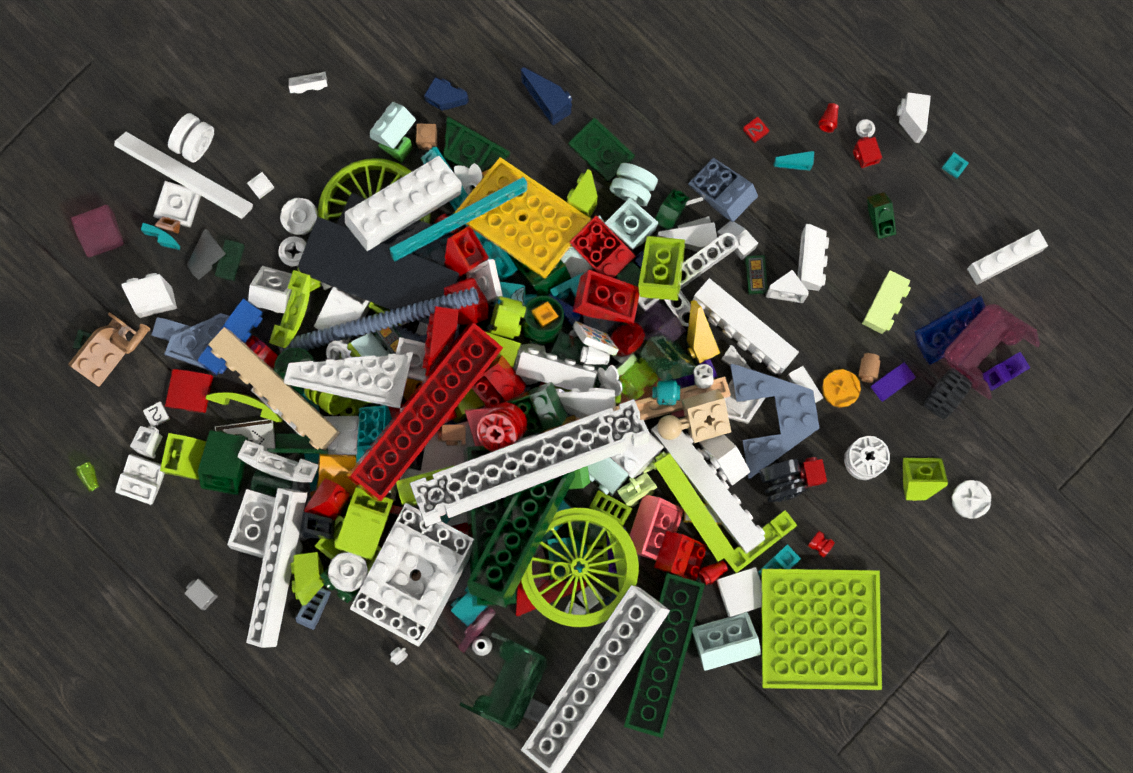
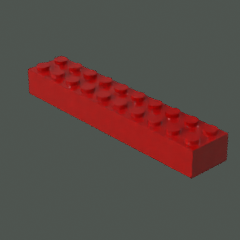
M475 323L467 325L346 477L374 500L382 501L501 352L503 347Z

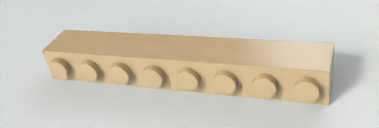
M224 327L208 344L212 348L211 352L220 359L222 357L227 361L225 365L234 372L236 370L241 374L239 378L247 385L250 383L255 387L253 391L261 398L264 396L269 400L267 404L272 409L281 411L283 413L281 417L289 424L291 422L297 426L295 430L303 437L307 435L311 439L309 443L314 448L326 450L341 433L290 385L284 384V380L229 329Z

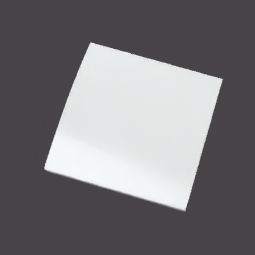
M129 454L124 472L120 474L115 492L152 505L165 474L160 471L161 464Z
M756 567L716 580L728 617L762 607L761 581Z

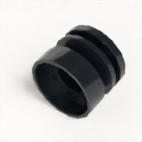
M798 459L784 461L759 470L762 483H772V486L767 488L765 493L775 492L774 495L767 498L768 503L791 500L808 491L806 486L797 487L798 484L805 481L804 478H794V475L801 472Z

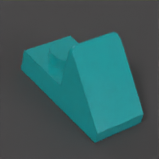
M584 272L551 289L550 294L552 298L562 300L571 292L574 299H576L580 276Z

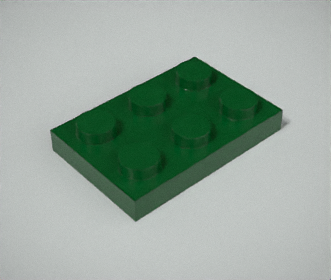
M595 117L568 143L608 183L617 175V170L621 163H630L635 158V155Z

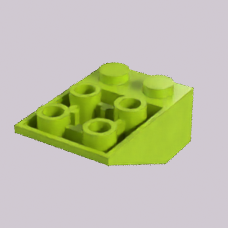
M356 487L335 548L373 560L393 500L384 497L382 501H376L365 491Z

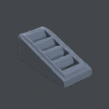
M323 588L317 592V594L324 596L323 599L315 596L311 599L320 605L316 606L310 603V601L307 605H303L296 617L297 623L312 630L315 629L331 594L330 591ZM307 608L315 610L316 613L314 614L310 611H307ZM304 615L313 618L312 621L303 618Z

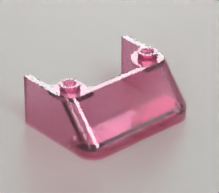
M991 304L986 306L946 349L945 358L952 368H955L972 381L971 388L990 400L992 395L988 383L983 380V373L977 366L1000 341L1011 346L1016 345L1024 338L1036 347L1040 346L1036 329L1002 307Z

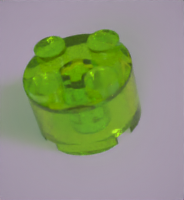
M642 357L638 360L640 364L636 362L619 378L622 383V393L629 400H637L645 393L642 390L645 386L651 387L659 379L656 376L658 373Z

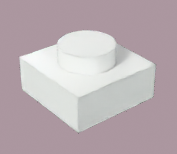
M263 172L247 183L259 199L274 189V186Z

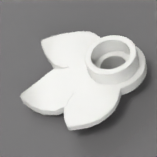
M475 163L470 168L461 165L454 167V174L461 181L463 188L469 195L473 191L471 186L474 185L476 187L483 178L481 169Z
M610 365L606 371L600 367L598 369V378L601 383L600 388L615 390V396H619L622 392V383L618 381L619 374L617 369L613 365Z

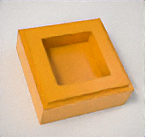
M549 302L532 310V315L541 328L558 319L557 313Z

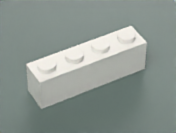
M1038 229L972 263L968 271L976 285L1042 252L1048 245Z
M534 348L524 349L521 353L516 372L517 375L545 383L552 382L555 386L569 390L578 388L581 392H589V388H594L598 370H595V367L592 365L584 364L581 366L572 359L565 358V361L557 359V355L546 353V355L540 354L539 350Z

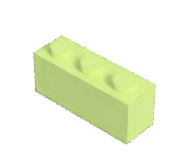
M889 271L862 324L881 334L886 330L889 331L894 323V320H892L894 313L898 314L902 307L900 303L902 297L906 298L911 289L908 286L910 280Z

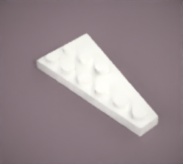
M413 352L402 355L388 354V356L380 357L363 356L344 358V360L329 359L323 362L289 363L284 384L400 408Z

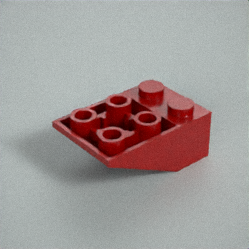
M597 215L569 241L598 273L612 278L635 257Z
M435 306L434 314L430 313L422 368L426 369L425 376L430 373L453 343L457 328L458 309Z

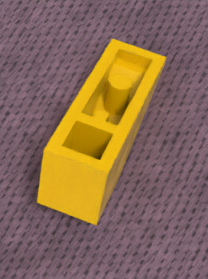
M694 299L691 301L687 335V342L690 348L687 350L692 359L695 358L699 363H702L720 352L703 309Z

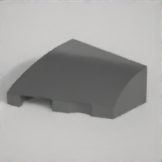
M207 229L203 231L187 263V267L198 280L212 270V265L226 254Z

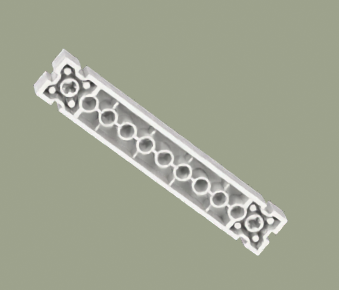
M633 399L619 404V410L613 411L611 407L433 474L434 479L430 481L422 478L411 482L410 485L427 527L440 522V516L445 514L448 515V518L625 452L628 445L633 444L635 448L649 443V431L644 420H640V411Z

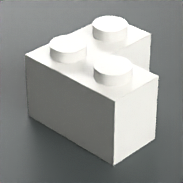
M724 434L699 442L703 448L701 451L707 460L710 458L713 466L719 469L717 472L719 477L724 481L727 480L731 485H734L750 473L738 448Z

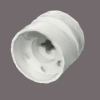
M865 436L859 438L848 447L844 463L847 471L853 477L860 480H869L875 478L887 468L890 453L887 445L882 440L874 436ZM870 453L872 455L871 459L867 461L865 459L866 455Z

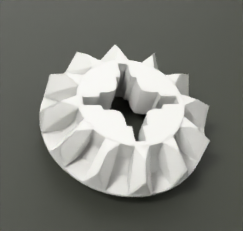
M299 237L286 238L280 244L278 251L282 262L291 267L298 266L307 243ZM296 246V250L300 253L295 254L293 258L292 254L288 251L293 250V247Z
M335 340L327 346L326 355L328 360H344V358H352L350 356L351 351L347 349L348 345L343 344L342 340Z

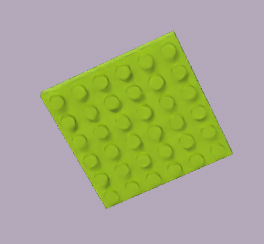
M761 569L762 688L882 690L880 571Z

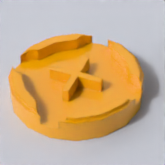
M844 369L834 370L829 373L822 384V393L826 401L832 406L839 408L848 407L853 404L859 397L861 390L860 381L856 375Z

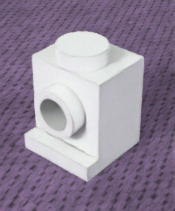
M140 426L130 447L137 453L154 459L156 456L154 453L162 436L159 434V430L152 426L148 428Z

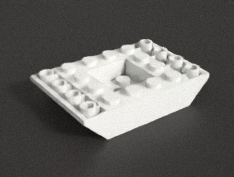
M405 503L350 609L416 646H420L434 628L469 561L475 539L441 521L426 527L420 510ZM414 570L421 572V578L418 581L412 579V572Z

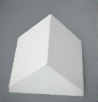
M791 270L770 285L766 297L804 303L809 291L794 271Z

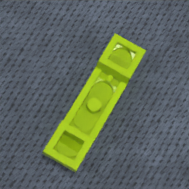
M293 270L288 289H291L292 292L280 326H274L269 343L282 348H286L296 335L309 301L310 275Z
M233 392L214 393L206 396L207 400L223 405H228L230 399L260 408L262 409L260 417L283 422V419L277 413L273 412L263 401L256 397Z
M785 510L762 528L765 532V535H763L765 540L747 554L739 546L724 559L735 573H738L794 529L797 524Z

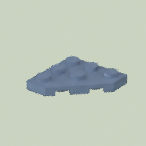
M220 313L211 319L171 336L165 355L204 368L197 360L230 316Z

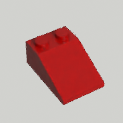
M588 270L580 276L573 312L591 318L633 324L640 295L639 287Z

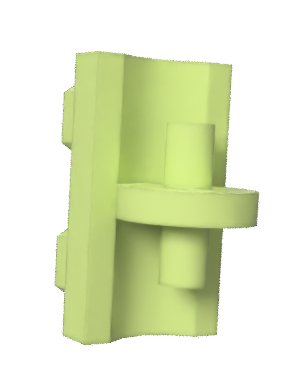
M646 472L636 479L630 477V483L617 490L627 506L633 507L638 504L640 498L645 495L651 496L654 494L657 486Z

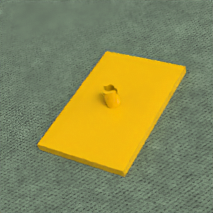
M500 157L455 213L524 177L527 181L526 192L466 223V225L545 279L572 246L569 241L591 221V218Z

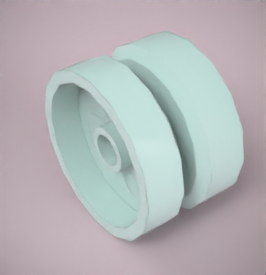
M621 163L617 170L619 178L613 179L610 191L625 201L631 198L639 206H647L651 198L649 191H654L658 179L641 167L629 163Z

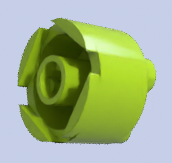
M499 296L498 299L501 301L500 304H495L491 318V325H494V329H490V333L513 339L514 336H519L521 325H519L520 317L523 318L525 315L526 306L522 305V301Z

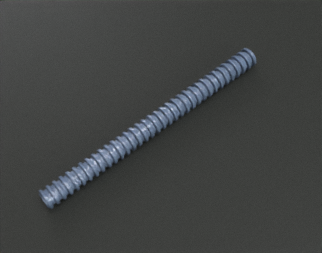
M471 287L470 290L465 289L464 292L460 290L459 293L454 292L453 295L449 293L447 296L442 295L441 298L436 297V299L431 298L430 301L425 300L424 303L420 301L419 304L414 303L413 306L410 304L407 307L403 306L402 309L396 308V310L392 309L390 312L385 311V313L381 312L379 315L374 314V316L370 315L368 318L363 317L362 320L359 318L357 321L352 320L351 323L348 321L345 324L341 323L340 326L335 325L334 327L330 326L329 329H319L318 332H308L307 334H302L301 337L299 335L294 337L286 348L279 347V351L282 353L289 348H301L308 351L309 349H314L315 346L319 348L321 345L325 346L326 343L329 345V343L335 340H348V338L352 339L354 336L359 337V335L363 336L365 333L370 334L371 331L374 333L376 330L381 331L382 328H392L393 325L398 326L399 323L403 325L404 322L409 323L410 320L412 322L416 319L421 320V317L427 318V316H430V313L434 314L435 306L451 309H460L461 306L465 308L467 305L472 306L473 303L478 304V293L474 287Z

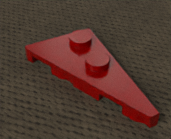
M534 579L539 593L556 582V580ZM522 581L518 585L516 616H521L536 609L527 597ZM561 581L541 596L548 603L554 602L568 581ZM571 581L562 597L572 594L574 581ZM577 582L576 592L581 590L580 582Z

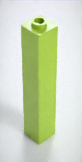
M663 451L654 457L656 459L653 462L717 561L719 562L734 552V549L670 452L665 453Z

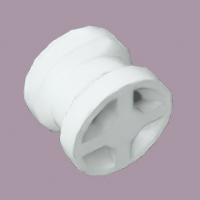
M701 364L695 367V385L702 389L711 387L714 382L711 366Z

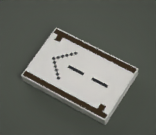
M272 420L215 427V431L221 430L233 435L242 434L248 437V441L264 446V451H267V448H276L274 423Z

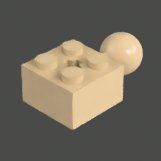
M718 389L682 399L685 417L678 419L676 416L667 415L660 419L657 426L659 435L666 440H674L680 436L682 430L688 429V434L694 443L731 432L725 398Z

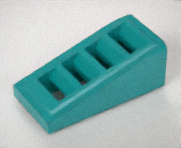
M814 151L776 157L774 167L810 171L814 162Z

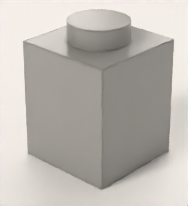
M200 579L191 581L186 587L187 591L184 593L201 610H206L218 597Z

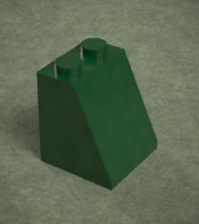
M210 430L198 468L202 489L239 495L246 462L238 458V454L245 440L248 441V437L242 434H227L221 430Z

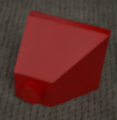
M469 226L447 239L445 265L448 269L458 272L459 276L469 272L489 258L473 229Z
M472 277L444 288L445 296L449 293L452 295L454 292L459 293L460 290L463 292L465 289L470 290L471 287H474L478 293V304L473 303L472 306L467 305L465 308L461 306L458 309L457 324H476L488 319V300Z
M325 478L303 511L336 520L342 514L352 496L340 485Z

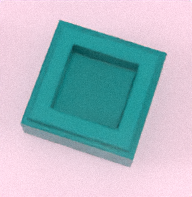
M953 152L942 169L957 179L969 162Z

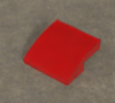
M173 369L165 406L206 413L208 404L206 396L210 394L213 375Z

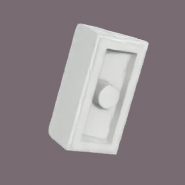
M803 366L787 375L791 383L812 389L814 391L815 403L823 399L822 394Z

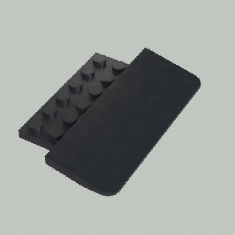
M351 193L337 224L317 217L298 264L299 271L310 275V278L389 310L402 309L403 306L407 307L410 304L413 306L414 303L419 304L420 301L424 303L425 300L430 301L431 298H441L444 295V288L457 283L459 278L458 272L444 267L447 239L455 235L451 232L397 261L392 259L389 248L432 226L421 220L416 221L369 251H366L345 224V212L366 200V198ZM429 316L427 318L421 317V320L417 321L428 325Z

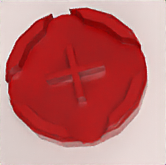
M636 322L618 327L610 337L618 348L616 356L624 357L635 352L644 341L645 332Z

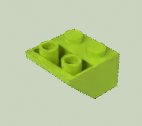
M588 169L585 174L581 173L576 189L572 188L569 192L567 203L590 218L597 207L598 196L592 172Z
M168 433L160 471L169 475L199 480L198 468L206 441Z
M317 552L293 555L294 562H291V572L295 577V581H292V591L295 593L296 599L300 600L302 606L307 605L324 585L322 583L324 579L320 576L324 572L323 565Z

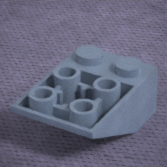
M715 158L688 183L717 212L731 222H734L758 197L753 183Z

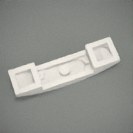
M245 440L238 454V458L258 470L282 479L297 482H312L319 467L318 464L303 459L296 462L264 451V446Z

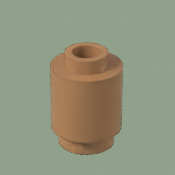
M865 353L864 357L861 358L859 377L862 378L863 382L873 383V380L878 379L881 362L878 355Z

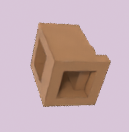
M442 425V430H438V442H446V446H457L458 442H461V446H465V425Z

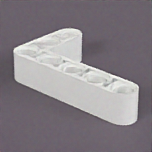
M724 233L683 263L682 271H685L687 276L685 280L681 281L680 289L733 252L739 244L737 237L731 233ZM728 237L733 238V244L730 247L724 245V241ZM716 248L718 254L715 258L711 259L709 251ZM701 260L702 267L695 270L693 267L694 262ZM680 290L679 297L682 300L680 307L676 308L674 306V300H664L678 321L688 327L689 323L685 322L684 317L687 313H690L691 304Z

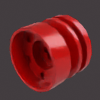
M504 402L497 404L480 420L477 426L479 441L492 452L515 444L527 429L525 414L512 403Z

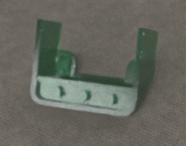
M492 633V637L503 641L499 655L506 662L490 696H479L473 707L460 702L459 706L504 727L516 729L520 725L545 671L547 660L544 656Z

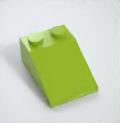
M647 236L638 284L640 297L678 301L685 239Z

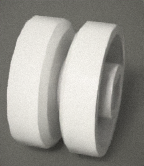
M188 113L174 127L168 141V147L177 154L182 153V156L190 162H196L208 149L214 135V128L206 122L200 123L199 118Z

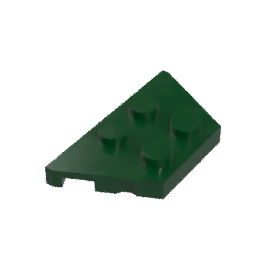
M450 117L447 118L444 159L455 165L470 168L475 163L479 166L481 172L490 169L500 157L506 159L510 156L508 150Z

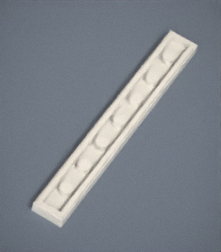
M128 132L122 134L115 141L114 146L241 219L253 207L252 203Z

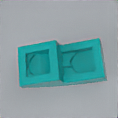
M142 224L141 231L145 235L158 237L157 242L161 246L180 250L181 246L169 234L152 225Z
M787 544L761 569H791L801 558Z

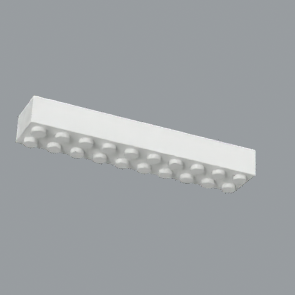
M631 585L521 751L546 772L561 773L670 610L641 588Z

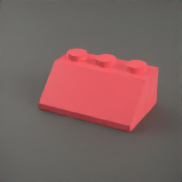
M650 495L642 497L630 533V538L633 541L637 555L656 561L666 531L677 533L684 509L659 497Z

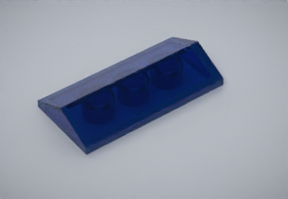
M979 295L914 331L918 348L927 363L931 365L994 330L995 327L983 298Z

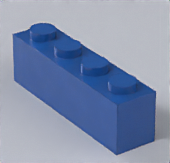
M242 299L219 332L225 327L242 342L246 343L251 336L250 330L253 326L257 328L263 320L261 318L262 311L245 299ZM208 345L197 362L216 376L219 372L223 374L227 369L225 365L227 361L222 357L220 359L211 352L212 348Z

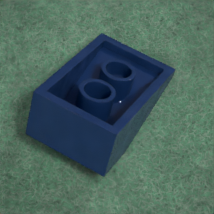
M524 67L521 69V82L552 125H555L571 114L572 97L568 91H563L560 86Z

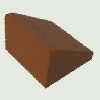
M162 216L155 226L178 234L180 221Z

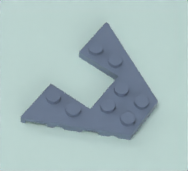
M730 364L736 402L775 397L780 434L742 440L746 464L750 470L748 478H752L759 470L767 467L819 429L814 391L754 370Z

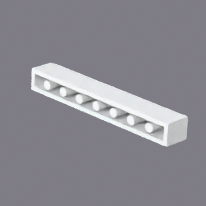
M658 424L651 429L652 435L664 446L663 449L666 453L670 452L690 484L737 545L743 549L745 554L765 540L763 529L759 525L755 526L751 521L753 519L752 515L748 510L744 511L741 508V501L735 494H730L727 490L729 488L728 484L716 476V469L711 463L709 465L704 460L705 455L699 448L695 449L692 445L694 441L689 434L681 432L680 436L676 439L666 440L659 435Z
M285 488L277 489L246 643L261 648L277 646L291 577V562H294L293 555L296 552L303 510L307 498L306 492Z

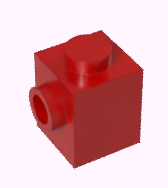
M875 137L859 139L854 147L855 149H853L854 157L856 160H859L861 168L878 164L882 159Z
M817 457L805 459V462L801 464V472L799 473L800 478L805 480V486L811 487L825 484L827 478L823 460H817Z

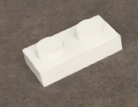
M326 72L289 78L290 93H303L306 90H320L327 87Z

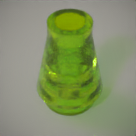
M87 462L76 467L77 476L89 492L100 487L94 465Z

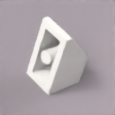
M729 221L717 232L719 236L724 233H731L737 237L739 244L734 252L741 260L754 251L758 245V242L750 233L735 222ZM728 237L725 239V242L729 247L733 244L732 237Z

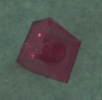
M108 205L71 217L77 237L88 258L124 245L113 210Z

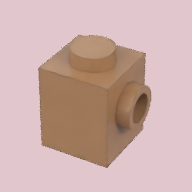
M417 124L416 143L418 149L430 150L432 147H437L436 124Z

